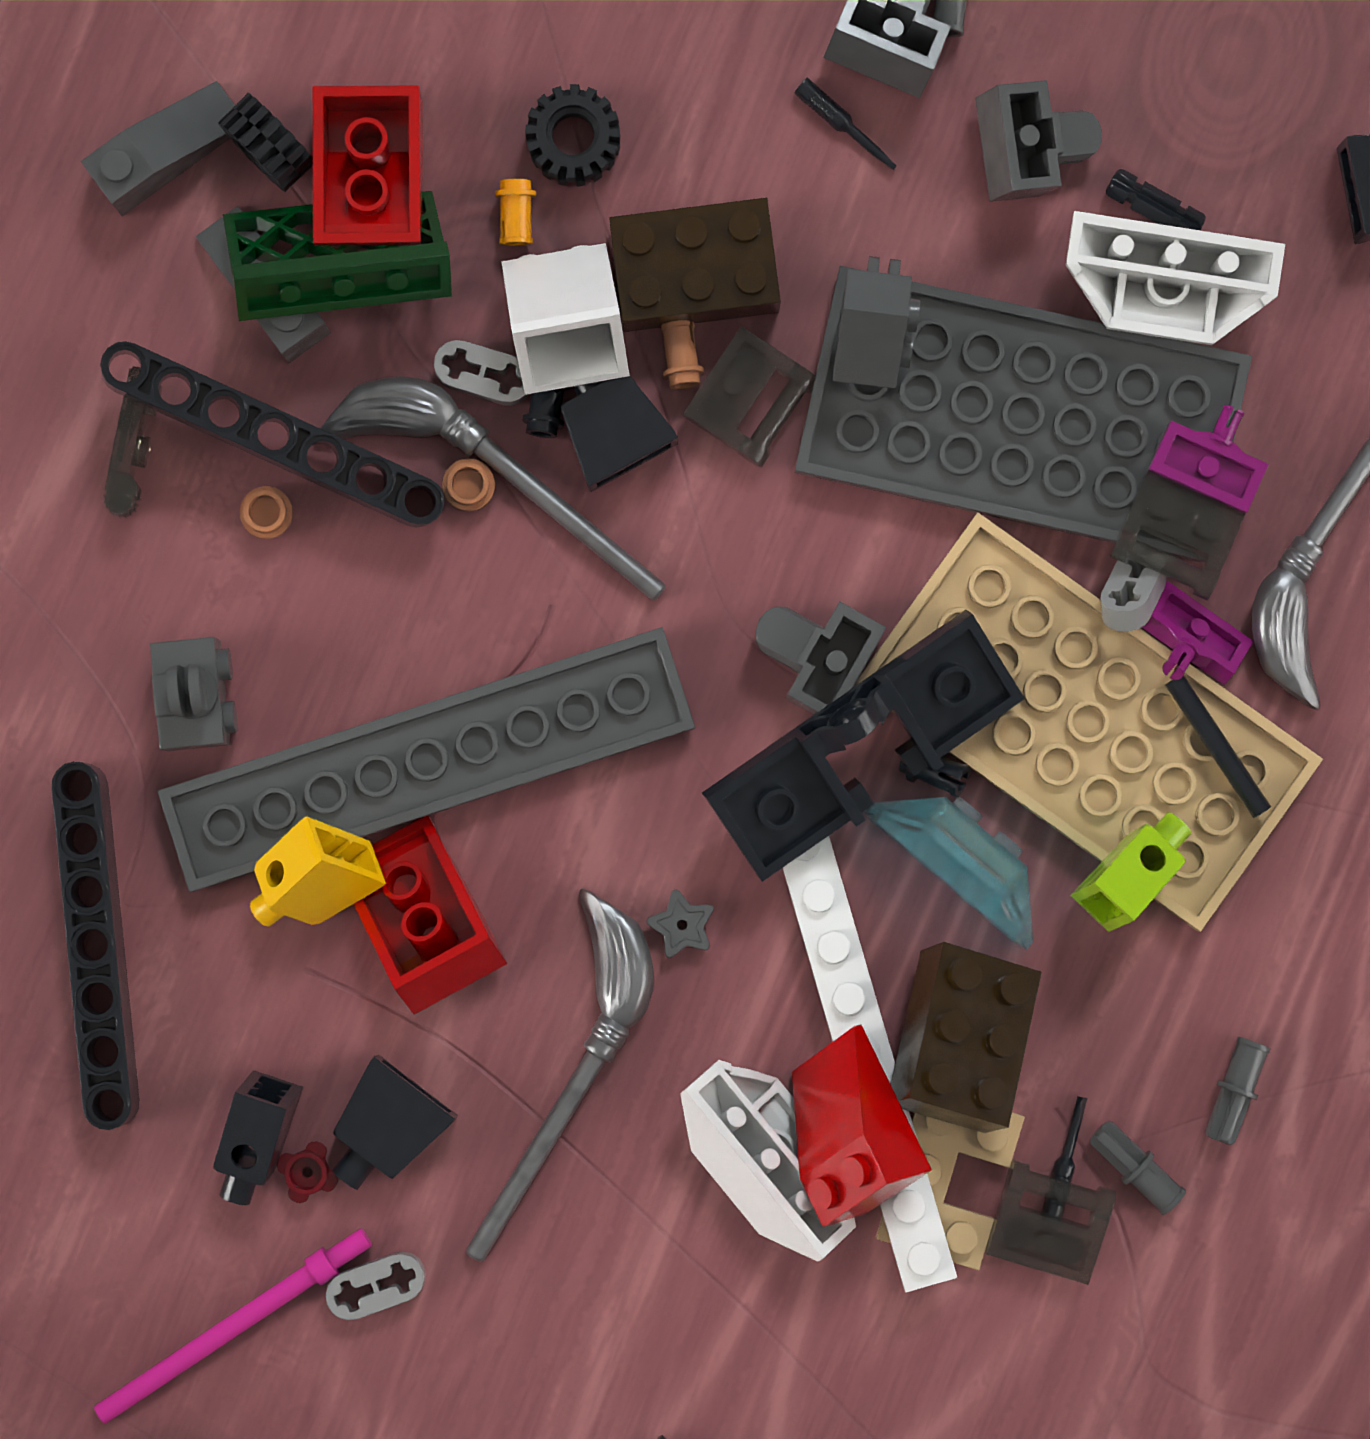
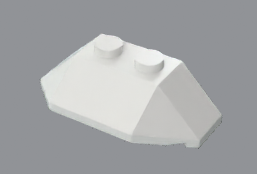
M1074 211L1065 265L1107 329L1213 345L1278 296L1285 244Z
M718 1060L680 1093L691 1152L758 1234L818 1262L856 1228L855 1218L822 1227L800 1180L794 1098L778 1078L750 1069L731 1066V1063Z

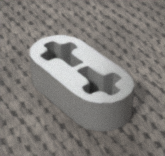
M460 340L445 343L435 355L434 368L436 375L442 384L451 390L507 406L520 404L529 395H525L523 384L521 388L512 387L509 394L501 393L499 382L486 378L488 371L505 375L508 367L516 369L517 379L522 381L518 359L513 355ZM458 352L466 354L467 363L470 366L480 368L479 375L461 372L458 379L451 378L449 367L444 365L446 359L454 360Z
M1136 548L1123 553L1119 557L1101 592L1102 620L1107 627L1119 632L1138 630L1146 625L1166 584L1165 560L1162 554L1156 550Z
M401 1251L344 1270L334 1277L328 1285L326 1292L327 1305L338 1318L355 1320L407 1302L416 1297L424 1286L426 1279L425 1266L413 1253ZM400 1262L404 1270L413 1268L416 1276L409 1281V1290L402 1291L399 1284H392L381 1288L379 1280L389 1277L394 1272V1263ZM350 1280L354 1288L371 1283L373 1291L360 1297L358 1300L359 1308L352 1309L349 1302L340 1303L338 1301L337 1295L343 1291L344 1281Z

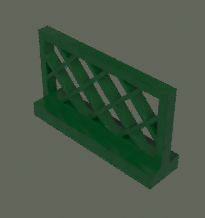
M422 192V211L425 214L422 215L421 244L341 245L338 249L332 246H314L313 231L309 235H305L293 229L297 225H313V204L223 214L239 321L452 297L450 253L447 241L443 239L433 192ZM260 230L264 234L256 241H252L237 234V232ZM279 240L294 246L285 255L270 249ZM362 247L368 249L366 251H358ZM309 253L315 255L313 257H305ZM256 259L262 261L261 263H252Z

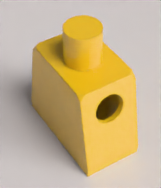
M306 816L256 862L254 871L262 893L251 900L250 908L254 917L267 927L273 925L284 916L315 925L324 922L380 889L386 882L370 840Z

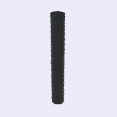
M1183 676L1180 680L1172 679L1166 683V688L1252 817L1255 818L1271 808V805L1186 677Z

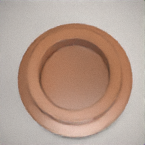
M469 458L461 459L453 463L446 470L442 481V489L447 501L453 507L461 511L473 512L482 509L491 501L495 492V479L491 470L483 462Z
M262 486L253 489L244 497L240 506V519L245 529L253 536L260 539H273L281 536L290 527L293 519V507L290 499L281 490L271 486Z

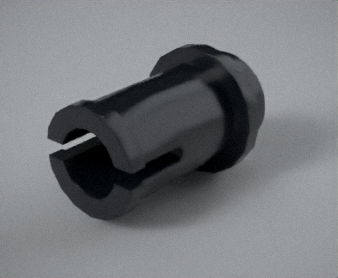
M565 388L532 393L529 414H524L522 419L527 424V434L540 438L551 439L557 437L558 430L564 428V421L560 419V406H562Z
M942 756L940 759L944 766L936 772L928 766L913 776L907 771L902 761H900L899 771L906 774V780L912 783L918 779L957 798L966 787V783L959 780L962 777L969 779L971 767Z

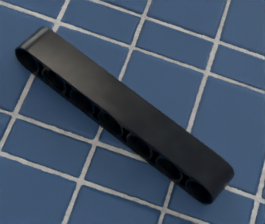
M123 341L109 346L102 355L100 367L102 379L107 387L115 393L407 526L415 528L426 526L436 520L443 511L445 503L443 492L439 485L431 479L135 343ZM119 355H131L138 360L141 370L134 380L122 382L111 375L109 371L110 363ZM170 377L181 378L188 384L190 396L181 404H168L159 394L161 383ZM225 399L236 405L239 411V419L234 425L223 428L211 421L208 409L215 401ZM266 422L281 424L288 435L286 445L277 450L265 448L258 440L257 433L261 425ZM324 444L332 448L336 455L335 467L329 472L323 473L312 469L307 461V452L310 447ZM372 466L381 471L385 483L380 493L369 495L359 489L356 484V474L359 469ZM420 488L431 496L433 505L427 516H413L406 509L404 500L410 489Z
M73 761L62 765L56 771L52 778L51 789L82 1105L85 1117L91 1125L99 1129L111 1130L127 1124L135 1117L139 1110L140 1099L109 786L106 775L100 768L92 764ZM84 771L91 778L92 790L84 800L76 801L69 793L68 784L74 774ZM89 824L96 831L97 844L91 852L83 854L76 849L73 838L76 830L81 825ZM92 876L100 882L103 893L100 901L95 906L89 907L80 900L78 893L82 881ZM92 930L102 932L108 942V949L99 960L89 957L84 949V939ZM97 983L107 985L113 994V1003L105 1013L94 1010L90 1005L89 992ZM102 1036L113 1039L119 1050L118 1057L111 1066L100 1063L95 1057L94 1046ZM105 1090H114L123 1099L124 1108L117 1119L105 1116L100 1109V1097Z

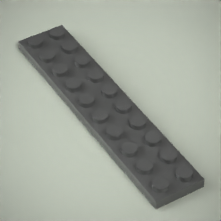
M663 627L157 792L189 892H195L255 872L256 862L306 816L359 837H364L693 730L695 725Z

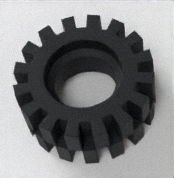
M570 84V89L562 90L561 86L552 89L553 94L548 97L543 94L537 100L538 106L535 109L531 108L528 114L529 121L525 128V135L531 160L536 168L539 167L542 170L543 176L549 180L552 177L557 179L559 185L568 186V182H576L577 187L585 186V181L592 178L596 182L602 178L603 171L606 169L610 171L614 165L615 156L619 155L621 134L617 113L612 110L611 103L605 96L602 99L597 96V90L588 87L587 91L580 90L579 84ZM579 117L591 125L594 131V139L591 146L583 153L576 155L566 154L560 151L554 144V129L563 119Z
M247 93L218 122L226 135L245 153L248 159L284 192L313 166V157L306 151L305 147L295 139L296 137L283 126L277 117L275 118L250 93Z

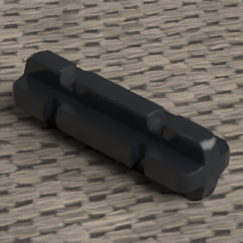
M1124 169L1117 170L1107 186L1106 194L1110 198L1121 204L1125 201L1131 203L1130 209L1157 224L1201 230L1205 223L1206 216L1204 213L1191 206H1188L1186 209L1181 207L1182 201L1146 181L1143 185L1136 182L1138 177Z

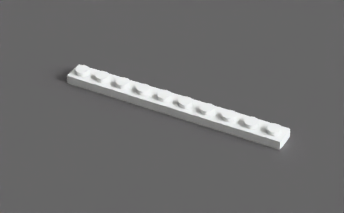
M827 836L784 866V875L832 1041L852 1027L862 1024L891 1084L895 1061L829 836ZM903 1109L916 1136L910 1113ZM928 1174L880 1204L905 1292L957 1278Z

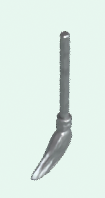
M403 376L365 382L356 386L343 399L320 428L340 438L371 434L430 437L440 434L454 447L460 448L466 456L470 457L475 453L648 598L656 600L666 588L665 583L488 438V428L478 424L476 419L468 414L466 410L458 409L451 396L444 389L420 378Z
M1370 437L1304 535L1294 537L1290 548L1284 551L1279 560L1278 568L1263 580L1252 606L1254 644L1264 672L1296 699L1315 710L1319 709L1320 700L1309 655L1308 599L1304 584L1316 568V563L1323 556L1321 546L1370 475Z
M584 888L580 889L579 897L592 938L596 995L602 1013L591 1029V1035L584 1042V1047L587 1049L586 1054L466 1249L467 1255L479 1262L484 1261L604 1063L606 1061L609 1063L614 1061L617 1050L622 1048L623 1043H625L626 1038L629 1036V1028L635 1025L647 1011L653 993V962L648 944L638 922Z

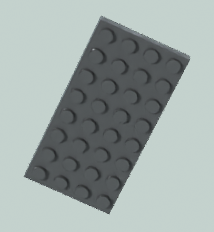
M844 266L839 267L794 473L974 513L979 512L983 515L1124 546L1156 550L1161 554L1206 563L1209 561L1221 504L1149 473L1147 470L1171 420L1194 431L1212 433L1223 405H1229L1234 407L1226 424V427L1228 426L1234 411L1237 409L1241 410L1252 360L1251 355L1187 341L1110 330L1106 328L1104 323L912 281L910 299L920 300L918 325L916 332L906 331V336H913L910 368H899L896 389L832 381L847 270L853 269Z

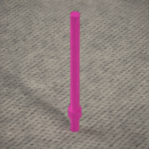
M360 1228L330 1249L320 1248L304 1259L306 1265L96 1404L94 1409L99 1419L104 1424L108 1423L317 1282L323 1286L340 1274L339 1268L373 1246L366 1232Z

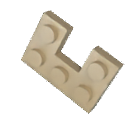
M913 1112L912 1123L917 1140L932 1169L927 1174L953 1263L979 1270L994 1222L993 1217L944 1202L958 1153L1010 1168L1025 1118L1023 1115L1012 1112L1009 1128L982 1133ZM882 1214L876 1238L891 1243Z

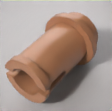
M690 320L671 321L661 325L667 369L663 371V379L669 381V388L672 390L695 388L701 384L700 376L704 375V367L699 366L697 360L694 322H690Z

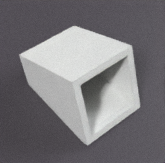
M606 243L592 246L580 245L569 250L541 255L529 254L518 259L501 261L512 335L525 395L630 376L620 312Z

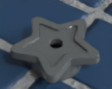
M674 889L671 892L666 911L648 917L646 923L664 936V952L667 958H672L686 946L707 951L710 948V943L704 926L714 912V907L710 904L690 905L681 892ZM679 920L687 922L686 929L680 930L677 927Z

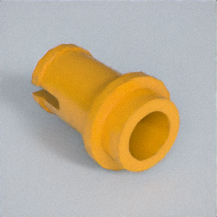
M500 180V190L495 191V197L500 198L499 245H532L531 198L536 197V191L531 190V180Z

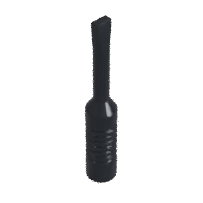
M808 77L798 86L794 94L804 103L808 104L812 110H815L836 131L848 133L870 154L892 170L897 167L872 140L853 125L851 115L841 108L840 105H837L830 96H827Z
M1077 1096L1063 1153L1053 1166L1048 1192L1045 1197L1046 1201H1044L1040 1216L1043 1220L1061 1224L1072 1182L1071 1179L1075 1170L1072 1157L1088 1098Z

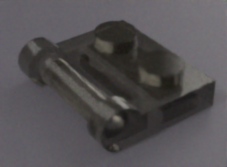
M741 326L684 411L683 417L735 450L749 462L762 468L771 455L767 451L804 394L806 392L812 393L816 375ZM778 372L788 382L752 436L748 438L737 429L774 373Z
M1148 470L1142 479L1109 557L1123 563L1129 559L1193 588V595L1208 600L1218 582L1221 569L1245 513ZM1139 530L1146 531L1205 558L1202 569L1136 540Z
M1013 1160L1006 1175L1004 1190L985 1249L986 1254L1089 1285L1114 1208L1116 1191L1101 1186L1097 1190L1056 1179L1030 1171L1028 1164ZM1027 1191L1089 1210L1090 1217L1087 1225L1022 1206L1020 1202L1023 1192Z

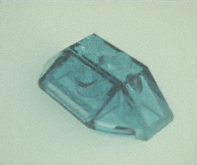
M959 796L953 803L946 797L874 802L871 807L862 812L864 816L1020 949L1027 950L1034 941L1027 866L1018 859L1023 850L1002 832L998 831L992 837L977 823L983 816Z

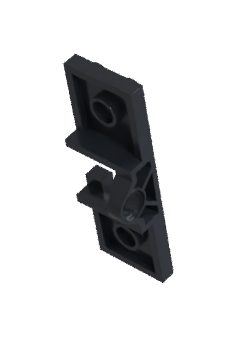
M964 610L703 791L702 794L751 868L763 882L849 821L857 827L866 820L862 812L871 807L874 802L863 785L855 777L843 785L825 758L827 755L847 750L845 745L852 744L866 737L876 728L879 722L883 725L889 712L893 710L910 737L908 741L895 749L896 754L907 771L915 776L929 766L936 772L944 766L940 759L942 756L1025 698L974 615L968 610Z

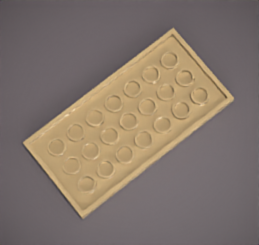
M977 512L854 685L856 686L964 610L971 612L1025 699L948 753L963 764L970 766L977 774L1100 862L1135 829L1146 823L1154 827L1167 812L1179 817L1191 830V835L1177 849L1184 856L1186 862L1153 900L1193 929L1201 932L1320 765L1323 758L1189 664L1184 676L1271 805V808L1253 818L1165 686L1166 683L1172 680L1170 676L1177 666L1176 664L1167 676L1162 671V666L1169 658L1172 650L1141 628L1129 632H1119L1107 627L1102 620L1101 600Z

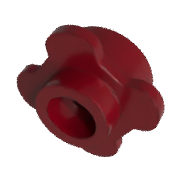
M310 1142L305 1150L296 1154L284 1153L277 1161V1169L280 1173L284 1174L286 1184L289 1187L288 1196L296 1203H304L311 1194L320 1190L330 1192L337 1186L338 1177L329 1168L325 1158L327 1148L321 1142ZM305 1167H309L312 1169L313 1173L311 1177H305L303 1175V1169Z

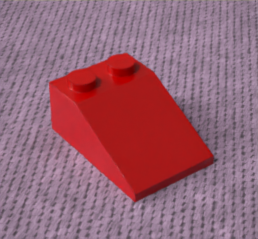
M419 85L312 86L314 246L421 244L423 101Z
M429 816L418 819L372 845L386 884L354 903V906L395 991L413 1015L507 965L485 918Z
M862 1024L849 1029L792 1071L799 1175L822 1227L870 1212L932 1171Z

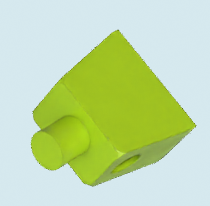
M1167 812L1154 827L1147 823L1130 832L1070 896L1108 932L1133 922L1186 862L1184 856L1177 849L1191 835V830L1179 817L1170 812Z

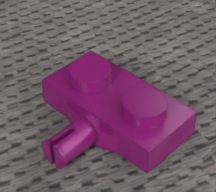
M1223 405L1212 433L1194 431L1171 420L1166 427L1147 472L1240 514H1246L1269 464L1245 454L1232 442L1242 417H1244V412L1239 409L1235 410L1226 427L1234 407Z
M1166 581L1165 588L1149 621L1142 627L1173 649L1169 658L1162 666V671L1167 676L1177 664L1170 676V679L1173 680L1183 678L1191 662L1225 685L1235 674L1253 643V640L1168 581Z

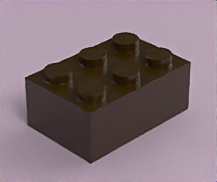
M767 197L609 217L623 332L661 328L662 324L677 320H690V322L693 321L695 324L779 313L781 300Z
M947 942L921 950L891 1086L902 1109L982 1133L1009 1128L1042 972Z

